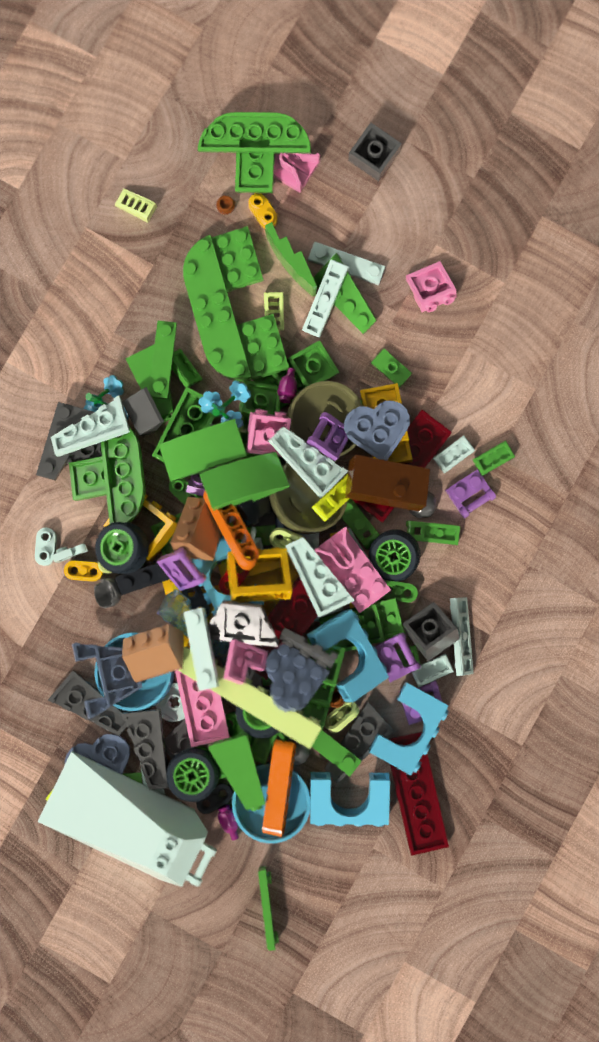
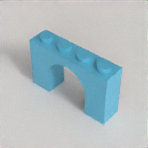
M224 536L221 537L213 561L190 558L197 569L207 577L199 587L204 586L206 593L203 595L207 603H212L215 609L211 611L213 616L223 600L231 601L230 595L219 593L213 588L211 583V574L214 567L219 562L227 559L228 552H231ZM264 601L242 602L264 605Z
M343 610L308 633L307 636L312 644L323 647L324 651L342 639H347L355 645L359 655L357 668L351 675L336 684V688L344 702L353 703L389 678L386 666L380 662L377 656L376 648L370 644L367 632L361 628L356 613L352 610Z
M405 682L396 699L415 709L421 715L423 720L421 736L412 744L399 745L377 733L368 751L407 774L412 775L413 772L416 773L421 765L419 760L422 754H427L431 746L428 743L432 737L435 738L440 729L438 725L441 720L444 721L449 710H447V704Z
M311 772L310 824L324 826L325 824H334L336 826L353 824L355 826L374 825L377 827L389 825V773H369V793L367 799L356 808L346 809L338 806L331 798L330 772Z

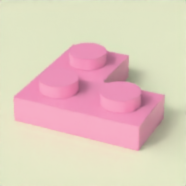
M236 639L230 642L224 679L240 685L244 684L248 667L260 672L265 670L268 651Z

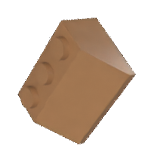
M188 497L171 540L173 550L175 552L183 547L187 551L186 555L189 558L213 561L222 532L204 498Z
M167 624L124 638L122 657L134 681L140 682L183 669L184 632Z

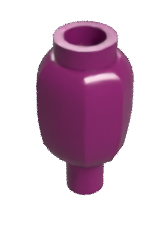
M288 368L287 375L283 376L279 382L277 393L280 397L279 401L289 404L296 396L297 380L294 377L295 369Z
M225 804L218 808V820L223 831L230 834L232 840H237L239 838L237 833L239 825L235 820L233 809L229 804Z

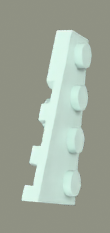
M118 395L113 398L114 401L100 406L96 412L81 418L80 422L75 425L71 424L53 435L51 440L55 455L59 457L129 433L130 429L121 397Z
M281 427L268 440L319 498H322L348 472V470L338 466L335 461L319 453L316 448L306 444L304 440L285 427Z
M304 538L285 545L318 617L355 601Z

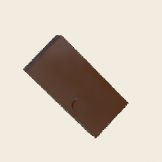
M355 455L349 461L345 498L419 512L427 505L430 469Z

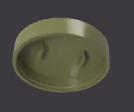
M333 381L313 383L303 388L293 398L287 413V417L291 419L289 431L300 437L307 444V440L313 435L323 412L329 413L344 424L349 412L357 407H363L358 396L341 383ZM326 425L319 438L322 442L331 428L330 425ZM349 438L340 456L348 453L356 446Z
M288 462L282 466L290 487L269 495L272 510L278 520L288 529L301 534L320 533L336 524L344 514L347 502L324 522L312 508L321 498L317 496Z

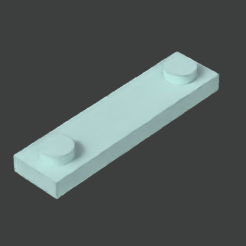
M314 241L308 261L324 266L335 253H338L343 264L349 266L350 276L379 285L385 266Z
M333 259L330 260L302 331L318 338L321 337L349 266Z
M467 597L450 598L452 623L457 628L460 638L454 643L456 676L474 674Z
M205 608L184 612L198 689L202 691L220 687Z

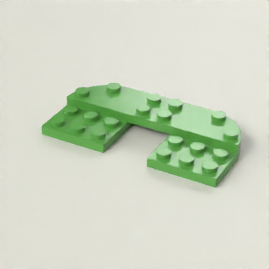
M248 226L215 237L209 235L193 245L185 258L183 277L203 349L209 363L222 376L239 382H244V380L252 381L288 370L289 365L274 314L237 325L228 296L229 291L264 281Z

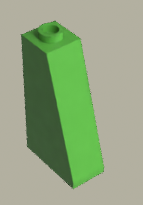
M154 345L125 358L140 389L147 387L148 391ZM170 387L168 399L152 397L164 422L169 421L174 412Z
M247 733L209 743L208 747L245 809H251V811L262 809V806L266 805Z

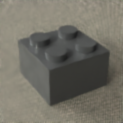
M370 123L350 150L348 161L377 181H380L400 153L402 143L373 123Z
M435 602L403 623L406 635L428 661L460 639L457 628Z

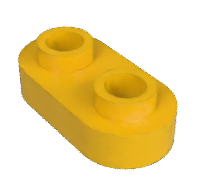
M260 193L253 194L249 198V209L263 228L271 222L275 227L278 222L277 213L264 195ZM260 200L261 204L256 205L254 202ZM270 215L272 218L271 220H266L265 217Z
M69 561L64 567L65 576L71 580L95 582L103 576L98 563ZM73 567L78 568V572L76 574L72 573ZM93 568L97 570V574L95 576L91 575V570Z

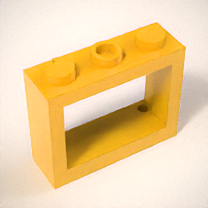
M145 494L143 506L166 523L149 545V554L146 560L153 562L174 534L178 523L175 521L177 518L168 511L165 514L161 510L162 506L154 500L150 502L147 499L148 495ZM109 519L103 525L104 527L110 524Z
M273 547L264 550L257 548L259 551L257 562L281 561L284 584L238 587L235 566L238 563L232 551L228 552L226 561L231 601L256 602L291 598L292 584L286 548ZM245 556L247 559L252 560L251 557Z

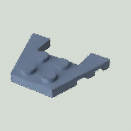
M80 643L72 644L75 662L96 658L104 697L84 702L88 719L95 717L142 688V682L134 681L122 657L123 648Z

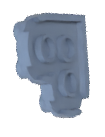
M384 401L375 409L360 406L351 410L346 416L344 431L353 443L376 458L387 461L409 427V414L407 409L396 401Z
M282 644L270 652L266 660L268 677L273 681L271 686L272 702L278 709L284 712L300 711L308 704L330 672L316 664L312 659L299 654V650Z
M113 733L104 734L94 744L79 743L71 748L66 755L65 764L71 752L74 751L123 774L130 757V745L120 735L118 736Z

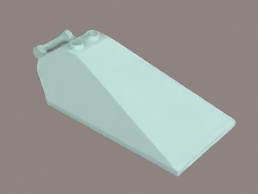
M74 751L71 752L38 820L39 823L159 880L180 887L183 886L185 880L199 887L202 883L201 878L212 856H215L217 852L216 848L204 843L208 831L195 809L154 789L149 790L147 786ZM202 850L205 854L195 874H192L189 871L199 851Z

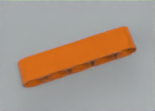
M204 491V500L238 565L244 570H251L259 558V551L237 509L233 504L224 506L225 510L219 508L213 511L206 491ZM245 556L251 557L252 560L247 559Z
M278 739L274 742L262 832L265 834L280 837L284 835L296 752V743Z

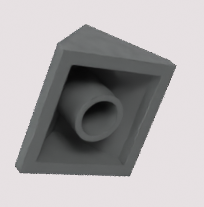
M147 387L122 401L139 436L154 434L164 422Z

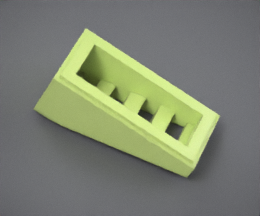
M123 189L115 203L116 207L147 223L157 208L155 202L126 189ZM127 195L129 196V198L124 205L122 204L125 196ZM132 199H134L132 207H128ZM140 202V207L138 208V210H135L137 204ZM146 205L147 208H146L145 212L142 213L141 211L143 210L144 206Z
M264 292L265 316L280 313V317H275L276 321H280V325H277L278 330H284L283 292ZM268 298H279V302H268ZM268 306H279V309L268 310Z

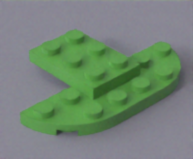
M232 112L223 114L215 118V121L204 129L198 144V152L236 153V193H273L275 153L311 154L310 140L304 128L295 119L282 113Z
M130 427L129 433L100 442L101 457L69 463L73 500L80 501L107 496L110 524L114 522H132L140 512L145 500L146 490L141 447L137 435Z

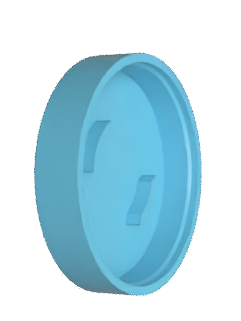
M140 633L119 635L109 641L104 647L123 648L124 638ZM96 662L95 681L99 692L104 697ZM174 671L141 681V689L113 706L126 711H142L154 707L168 694L173 683Z
M271 762L256 765L265 804ZM294 769L283 837L262 832L265 805L257 811L246 810L235 791L233 794L232 809L237 824L249 837L263 843H280L294 837L303 828L310 813L311 800L309 789L302 776Z

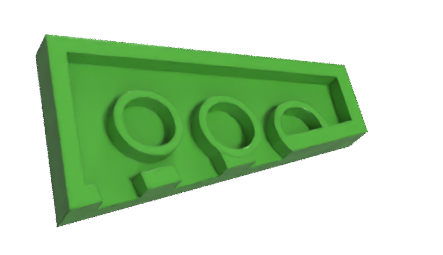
M335 253L331 259L343 264L339 254ZM330 260L313 277L318 289ZM347 271L334 305L362 334H365L374 325L377 318L360 293V289L353 281L349 271Z

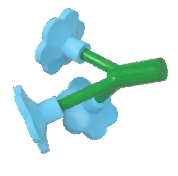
M115 375L104 378L105 390L98 395L87 393L85 396L86 405L83 409L96 412L100 406L107 405L106 402L102 401L104 395L110 394L114 398L118 395H123V382L117 379ZM124 407V411H125V414H126V418H127V420H128V416H129V415H128V413H127V411H126V409H125V407Z
M237 380L233 381L229 387L232 393L231 398L224 404L218 392L205 391L203 397L199 399L202 412H210L214 416L221 414L223 416L221 423L235 419L238 428L243 425L240 412L229 410L225 413V408L233 400H240L243 403L248 401L251 393L247 390L246 384L240 383Z

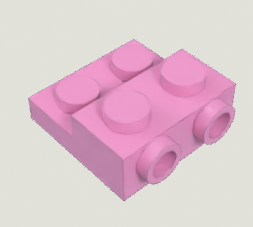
M440 261L406 275V281L414 294V299L421 312H433L438 305L443 303L449 305L457 298L456 288Z
M256 409L255 412H250L246 452L261 455L276 452L278 457H282L268 440L281 427L290 430L291 419L286 416V413L275 411L274 415L267 414V410Z

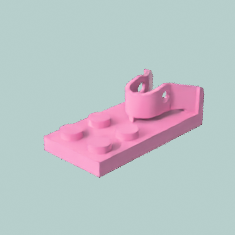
M275 153L274 177L301 193L320 163V154Z
M344 527L315 548L314 551L355 601L351 603L361 613L391 591V589L349 534L348 529Z
M176 670L175 673L191 747L229 738L221 696L210 689L199 691L197 681Z

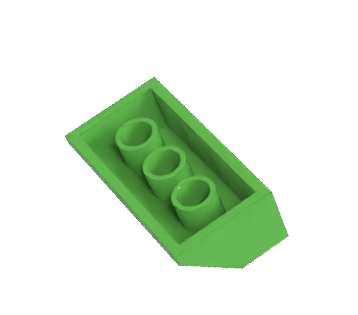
M188 387L185 388L152 454L154 459L164 463L159 444L210 427L215 416L210 412H202L201 405L199 404V399L203 397L202 394Z

